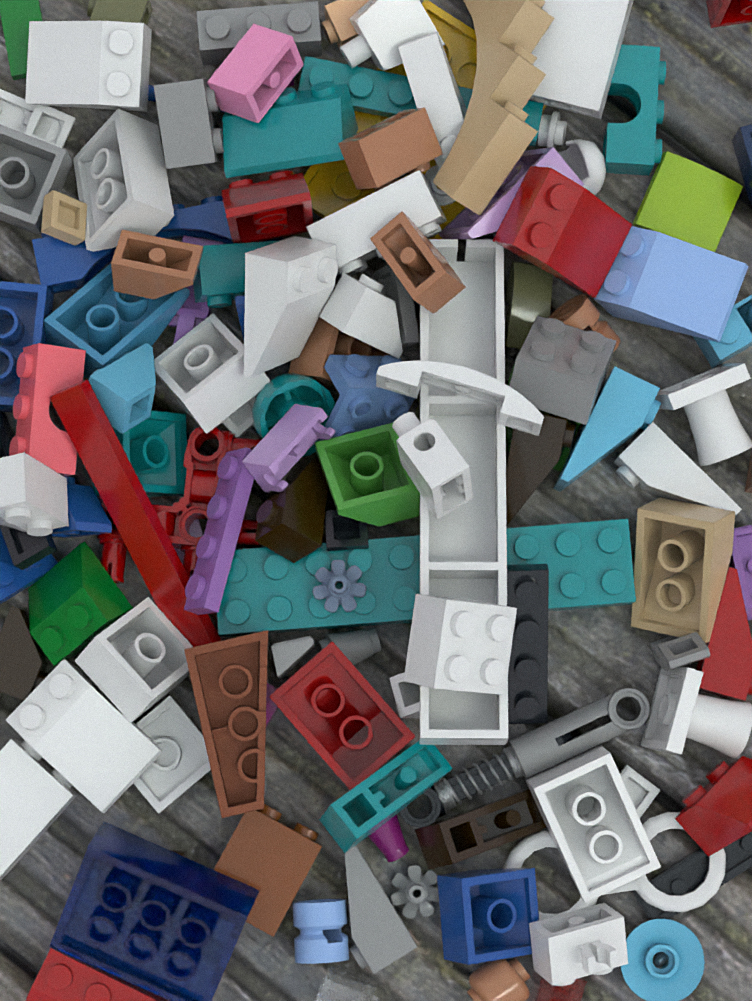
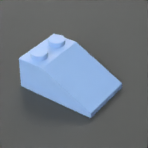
M632 226L594 300L613 317L720 342L748 266L743 262L666 234Z

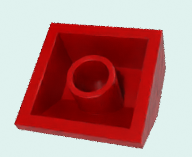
M745 756L738 758L729 765L723 760L711 769L705 776L709 783L704 788L700 784L688 793L682 800L686 807L675 817V820L708 857L752 832V759Z

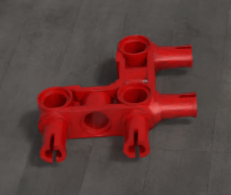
M201 427L194 429L189 436L184 455L183 466L187 470L184 497L179 498V502H174L172 506L152 504L173 547L184 552L183 567L189 578L194 573L198 558L196 556V547L201 538L190 535V526L197 519L208 520L209 518L207 516V507L216 492L219 481L217 470L222 458L229 451L246 447L253 450L261 440L236 438L235 433H232V431L218 430L216 427L207 434ZM208 439L218 440L219 447L214 454L210 456L200 454L199 449L204 441ZM103 503L101 506L103 507L108 519L110 520L111 516L105 504ZM243 520L237 544L261 546L260 543L255 541L257 521ZM112 530L111 533L99 534V544L103 545L101 564L116 584H124L127 547L118 530Z

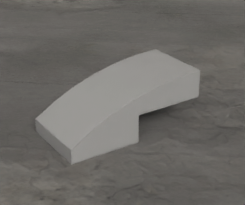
M697 632L682 637L670 636L650 643L654 659L666 671L711 656L708 646Z

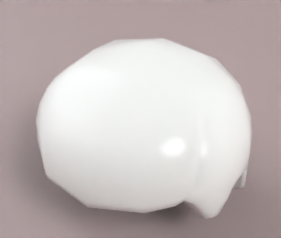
M582 139L566 141V146L570 147L558 153L584 183L583 187L596 195L601 190L606 175L603 154L594 142Z

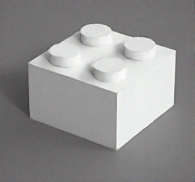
M213 313L154 359L156 375L206 434L217 425L223 423L227 417L247 401L254 398L270 382L265 372L251 378L244 376V344Z
M416 594L404 681L433 689L505 695L517 608L481 601Z
M147 597L95 636L75 659V662L124 717L132 723L190 674L184 649L192 648L193 646L153 601Z

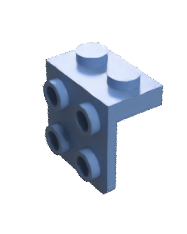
M329 355L324 368L340 394L325 424L326 428L330 427L336 431L331 438L393 423L398 417L409 411L415 398L376 386L378 367L402 362L400 357L398 359L391 355Z

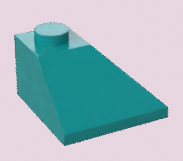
M151 410L149 418L123 434L113 428L148 497L184 496L187 472L183 466L187 447L186 414ZM93 483L94 493L96 494V496H100Z

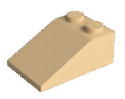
M658 498L637 509L634 563L636 602L632 604L631 627L675 637H682L697 632L705 643L710 641L733 552L735 511L666 498Z

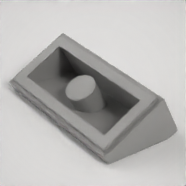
M311 636L274 643L271 646L277 677L279 679L284 678L316 648L315 641Z

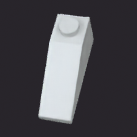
M438 32L402 44L398 49L416 107H425L443 152L442 155L434 158L440 170L462 127L467 109Z
M654 422L614 461L619 467L616 473L631 488L638 485L645 492L667 499L735 511V515L742 510Z

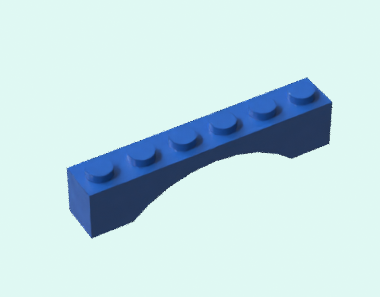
M222 196L205 198L200 201L201 205L185 208L184 204H173L174 217L167 226L163 227L155 235L156 237L166 239L181 238L184 235L223 242V244H233ZM44 233L41 234L42 238L32 240L41 285H47L53 294L81 289L112 262L116 249L115 247L92 252L86 249L85 240L74 246ZM283 237L266 241H279L283 240Z

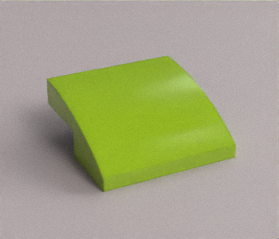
M668 151L663 152L661 162L655 170L632 224L638 228L657 231L715 252L743 186L687 158Z

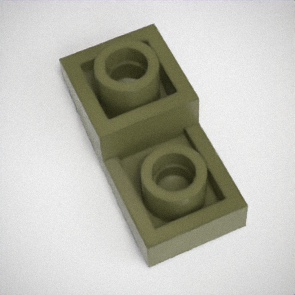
M512 261L505 295V301L509 303L505 321V347L521 349L536 317L548 318L550 316L553 275L531 263Z

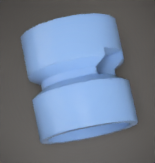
M313 899L292 902L293 926L300 930V934L294 938L295 963L318 964L349 960L348 935L341 930L347 924L346 899Z

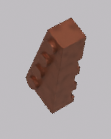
M268 630L184 649L222 818L264 809Z

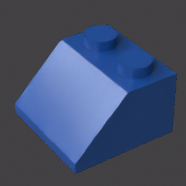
M535 868L482 869L437 875L444 960L470 965L532 954L529 923L539 921Z

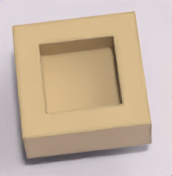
M52 190L44 196L41 232L74 246L80 244L85 240L87 204Z

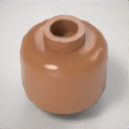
M515 957L509 962L506 959L488 961L469 976L468 981L471 988L467 991V994L473 1001H526L530 992L525 981L530 978V975Z

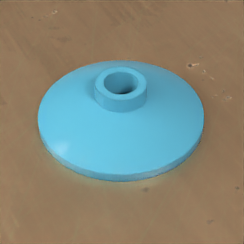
M657 918L641 923L629 933L626 938L628 964L620 966L626 984L637 996L646 1001H680L696 989L704 971V953L698 938L688 927L671 919ZM658 952H664L667 955L666 965L660 968L655 967L653 964L654 955Z

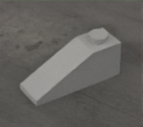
M356 845L345 853L351 935L355 942L349 949L361 969L369 965L373 974L417 948V944Z

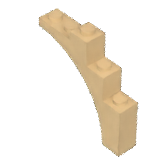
M463 0L474 24L477 39V67L472 96L464 122L448 157L434 178L433 183L452 199L478 215L483 213L538 132L524 122L529 114L523 111V108L546 76L544 72L533 65L537 57L532 54V51L555 19L542 9L546 3L544 0Z

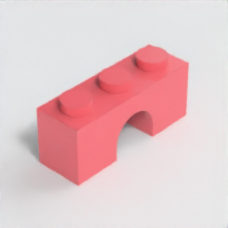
M42 343L23 348L16 366L17 376L20 377V389L13 403V416L17 419L16 435L10 442L9 456L25 452L64 477L75 475L77 450L68 433L60 430L53 424L49 415V405L51 402L49 397L83 381L86 350Z

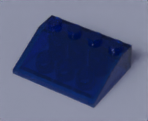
M103 821L88 845L49 947L169 1001H212L260 890Z

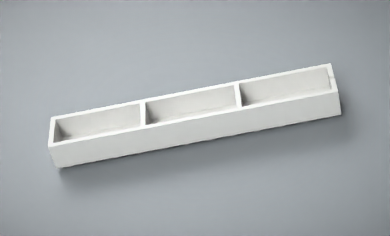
M428 239L444 256L466 288L434 314L420 305V360L439 361L468 367L505 383L504 247L493 242V239H466L464 261H457L458 239ZM421 384L420 423L422 424L428 419H435L470 467L474 498L437 520L420 494V594L507 606L506 427L498 424L501 407L426 384ZM508 676L505 695L433 689L420 685V745H506L508 740Z

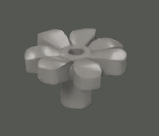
M410 865L407 877L397 873L393 877L392 883L399 890L391 893L390 899L394 906L404 904L402 914L410 919L416 916L417 910L424 917L432 915L434 907L431 902H439L438 887H433L437 882V874L433 870H428L422 875L419 865ZM416 889L420 890L418 896L413 895V891Z

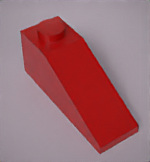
M728 567L709 642L705 643L709 648L711 656L698 661L696 670L704 672L699 691L730 700L746 701L747 694L752 695V638L738 571L736 568Z

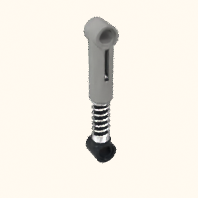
M625 688L617 690L509 741L510 746L506 747V749L504 748L502 754L497 755L493 753L491 759L483 758L481 764L473 763L472 768L468 770L462 767L461 773L456 775L452 772L451 778L448 779L442 777L422 793L428 796L431 801V810L428 815L422 818H415L410 815L407 806L400 811V815L406 823L413 827L422 828L429 826L437 818L446 815L447 810L456 807V803L461 805L462 800L467 797L472 800V795L476 793L482 795V790L487 788L493 790V785L497 783L503 786V781L508 778L513 781V776L518 778L523 775L528 779L626 732L639 728L649 717L650 706L648 699L637 689ZM623 697L633 700L636 704V715L630 721H624L617 715L616 706ZM605 716L608 721L575 738H572L570 731Z

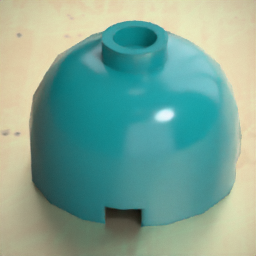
M297 373L283 374L272 379L256 395L252 408L253 425L261 440L294 404L322 408L328 416L324 422L320 423L325 427L336 404L330 391L312 377ZM313 444L302 457L316 452L315 445Z

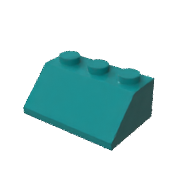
M324 81L313 85L308 90L295 91V88H285L259 123L225 112L222 117L226 178L345 160L338 143L355 135L358 131L348 83L335 85L333 81Z

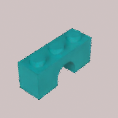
M621 45L608 95L621 96L628 99L635 108L636 117L627 123H607L603 133L602 147L606 173L649 176L654 163L660 164L662 139H656V124H662L664 118V100H658V85L665 84L666 61H660V47Z

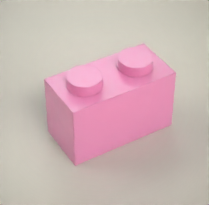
M253 24L219 68L215 70L207 83L210 89L214 90L217 104L221 111L259 123L303 67L304 63L291 35Z

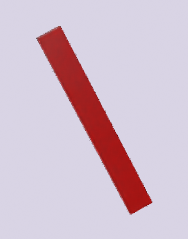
M88 379L50 396L49 398L157 607L193 647L221 641L208 614L197 615L184 610L187 599L185 588L189 576Z

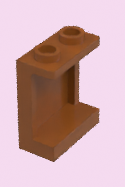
M264 804V809L243 814L199 896L274 937L323 845L316 841L319 833L299 822L296 823L293 829L279 821L282 816L281 812Z

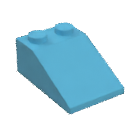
M614 366L604 382L586 425H583L553 489L561 492L632 438L639 428L645 430L649 424L651 425L661 405V402L655 399L660 388Z

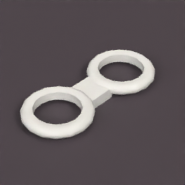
M665 812L649 818L643 824L649 841L662 831L683 829L675 820V817L680 812ZM543 830L521 840L510 851L503 869L521 868L524 860L534 851L545 847L557 848L550 832ZM723 848L709 856L708 872L704 881L694 891L689 893L668 895L657 890L648 881L646 875L605 894L635 890L646 903L663 911H690L703 906L718 892L725 876L726 853ZM580 896L579 900L570 909L557 914L543 913L538 910L539 920L591 907L596 904L598 897L584 903Z

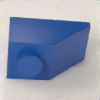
M66 477L69 526L53 529L52 537L75 538L111 533L112 524L92 487L75 485V478Z

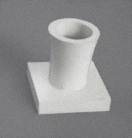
M725 363L659 390L655 397L656 400L661 402L659 409L676 410L684 407L695 440L700 466L720 462L752 447V441L743 428L726 391L729 387L751 379L745 363Z
M661 667L640 746L656 751L682 755L686 738L712 747L731 758H737L744 750L751 733L752 704L750 702L725 700L698 694L704 673L702 671L689 667H679L666 671Z

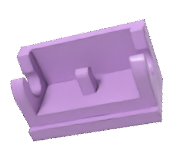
M294 404L242 461L264 492H283L288 483L281 479L308 451L318 438L329 440L336 433L335 429L326 428L320 424L328 417L322 408Z

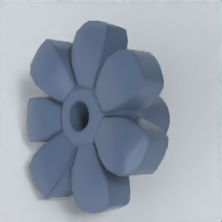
M333 560L331 571L324 567L317 570L315 577L322 584L313 588L314 598L317 600L326 598L324 609L330 613H335L339 605H342L347 613L355 610L357 603L354 597L362 598L366 594V585L357 583V580L362 576V571L356 565L346 570L343 560ZM337 583H342L343 587L341 589H337L335 585Z

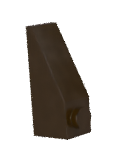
M539 410L544 416L539 436L517 429L513 430L506 469V527L560 460L564 449L572 448L576 424L569 423V419Z
M316 452L305 458L293 469L284 480L288 483V486L283 492L274 491L261 505L256 515L258 523L255 541L292 563H296L322 545L328 484Z
M530 789L439 820L429 826L415 829L427 868L430 870L455 864L545 829L547 826Z

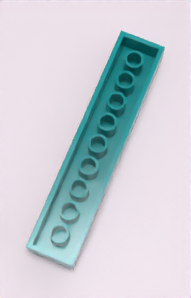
M628 519L506 528L507 565L547 564L549 569L548 611L624 606L636 602ZM420 535L368 539V549L327 551L326 543H322L321 547L296 563L290 562L266 547L235 550L220 609L217 613L218 635L220 637H234L268 630V634L410 623L413 617L415 596L420 594ZM333 560H343L346 570L356 565L362 571V576L357 580V583L366 585L365 596L362 598L354 597L357 607L348 613L344 611L342 605H339L335 613H330L324 609L326 598L317 600L313 596V588L322 584L315 577L317 570L324 567L331 571ZM337 583L335 587L341 589L343 584Z

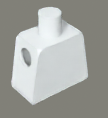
M369 0L349 19L358 36L339 48L352 69L371 57L378 69L385 71L403 64L398 49L400 45L438 31L420 0ZM440 37L441 43H442V45L444 46L445 43L443 42L442 38Z
M407 412L398 417L392 424V428L399 436L396 443L400 461L436 519L438 520L473 499L470 467L436 420L428 419L421 424L413 412Z

